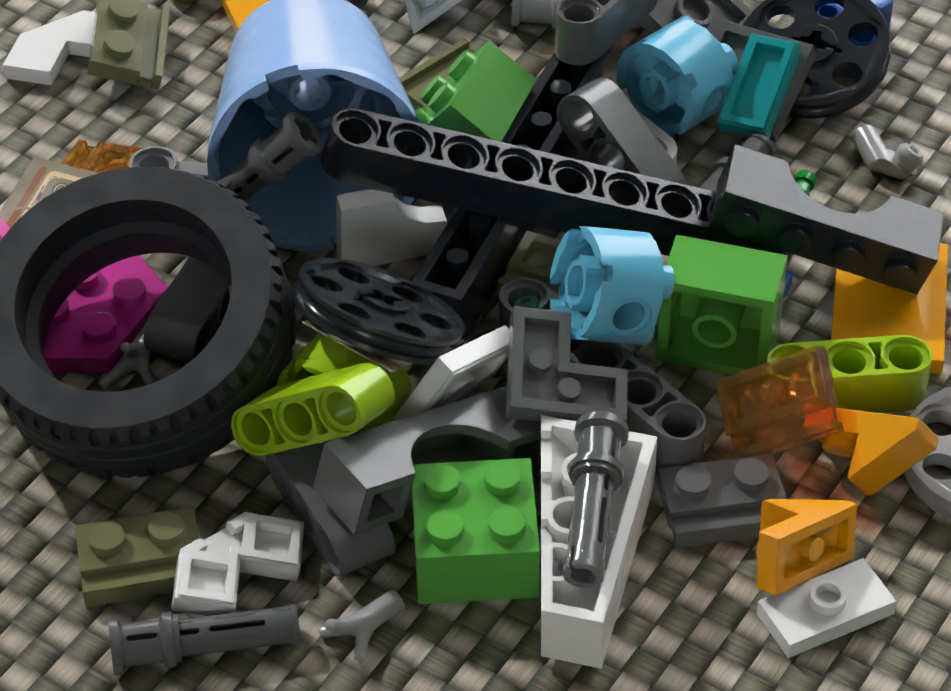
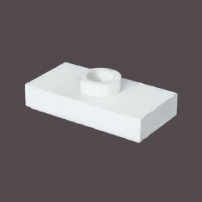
M862 558L812 578L776 596L771 595L759 600L757 615L787 658H790L894 615L896 600L866 560Z

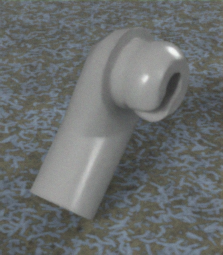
M872 125L858 128L852 136L856 148L871 171L900 180L917 174L916 167L921 165L923 154L915 145L909 146L908 143H902L897 147L896 152L886 148L875 127Z

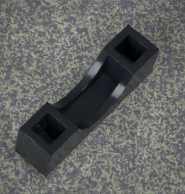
M735 144L718 179L708 227L894 288L918 294L938 261L944 212L895 196H891L884 205L874 211L857 214L836 211L818 203L799 187L791 174L787 161Z

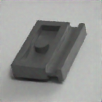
M773 453L658 468L657 485L668 526L673 533L675 549L759 538L762 502L768 499H787Z

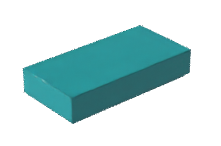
M754 33L750 34L717 119L720 130L749 136L755 132L770 138L802 53L798 42Z

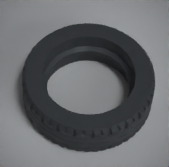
M131 167L94 174L64 186L42 199L15 222L0 241V403L26 440L39 451H44L49 458L61 462L62 465L70 468H79L81 472L89 474L97 473L99 476H119L120 478L145 477L171 472L178 468L181 469L209 457L212 453L218 452L235 440L231 429L233 414L242 406L277 385L280 373L292 360L294 353L292 347L296 342L297 316L294 311L296 307L292 298V290L270 233L257 213L252 212L251 207L244 200H241L237 194L231 190L224 189L223 185L215 181L208 180L207 177L192 174L188 171L164 167ZM173 253L205 261L218 268L222 273L230 294V301L224 319L208 345L192 361L172 375L140 388L116 392H98L62 383L49 369L44 357V346L55 314L67 297L82 282L99 270L115 262L138 255Z

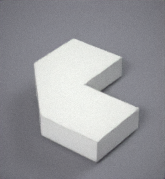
M83 10L20 34L3 63L5 78L52 85L69 54L84 57L90 56L95 12Z
M244 512L228 521L223 530L205 540L199 538L181 548L176 565L171 611L202 616L235 612L239 572L297 581L301 568L304 522Z

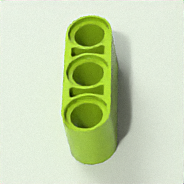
M912 335L781 344L773 348L767 356L763 403L770 413L782 419L807 418L810 405L875 413L912 410L926 398L932 364V350L926 342Z
M361 363L276 385L235 411L231 419L233 436L239 446L254 456L269 455L347 437L391 408L395 400L393 382L388 374L379 366L372 363Z

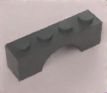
M507 386L479 393L473 397L441 407H434L416 415L390 421L381 426L324 443L313 489L352 533L357 534L403 518L416 473L413 464L531 458L532 473L540 471L541 422L506 418Z

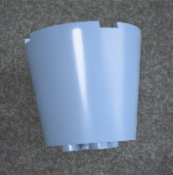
M271 0L254 10L243 21L231 44L207 150L209 180L219 181L246 160L250 145L259 138L267 139L283 126V118L292 111L303 114L314 124L322 137L324 145L335 114L348 108L362 109L420 123L380 35L366 14L345 0ZM321 151L315 157L306 156L290 169V177L283 183L276 185L268 183L249 198L246 203L251 207L252 212L257 213L270 233L275 246L295 251L323 252L335 250V244H337L336 196L369 188L341 182L329 176L321 166ZM393 194L394 197L408 205H411L415 199Z

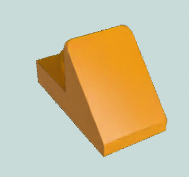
M810 405L804 426L822 443V448L825 451L838 456L852 457L848 478L866 496L875 494L935 451L939 440L930 428L917 417Z
M768 499L763 501L761 504L759 543L756 551L758 559L756 588L776 596L854 559L857 504L848 500Z

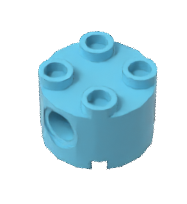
M682 16L625 49L617 62L616 80L621 90L627 89L633 107L671 137L676 133L680 135L722 109L734 79L732 71L736 69L738 61L736 54L729 45L720 43L705 27L696 24L690 17Z
M579 226L581 230L570 229L563 236L557 247L551 267L550 284L560 285V300L550 299L551 310L571 313V339L648 345L654 336L655 324L663 299L666 300L671 296L675 281L673 269L669 265H663L662 256L652 235L640 231Z

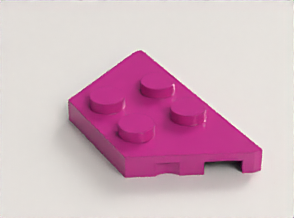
M139 255L115 262L99 270L82 282L63 302L49 327L44 346L45 361L53 374H63L68 371H80L84 374H108L122 358L124 353L120 349L121 345L124 342L130 344L133 342L143 325L147 322L153 308L168 288Z

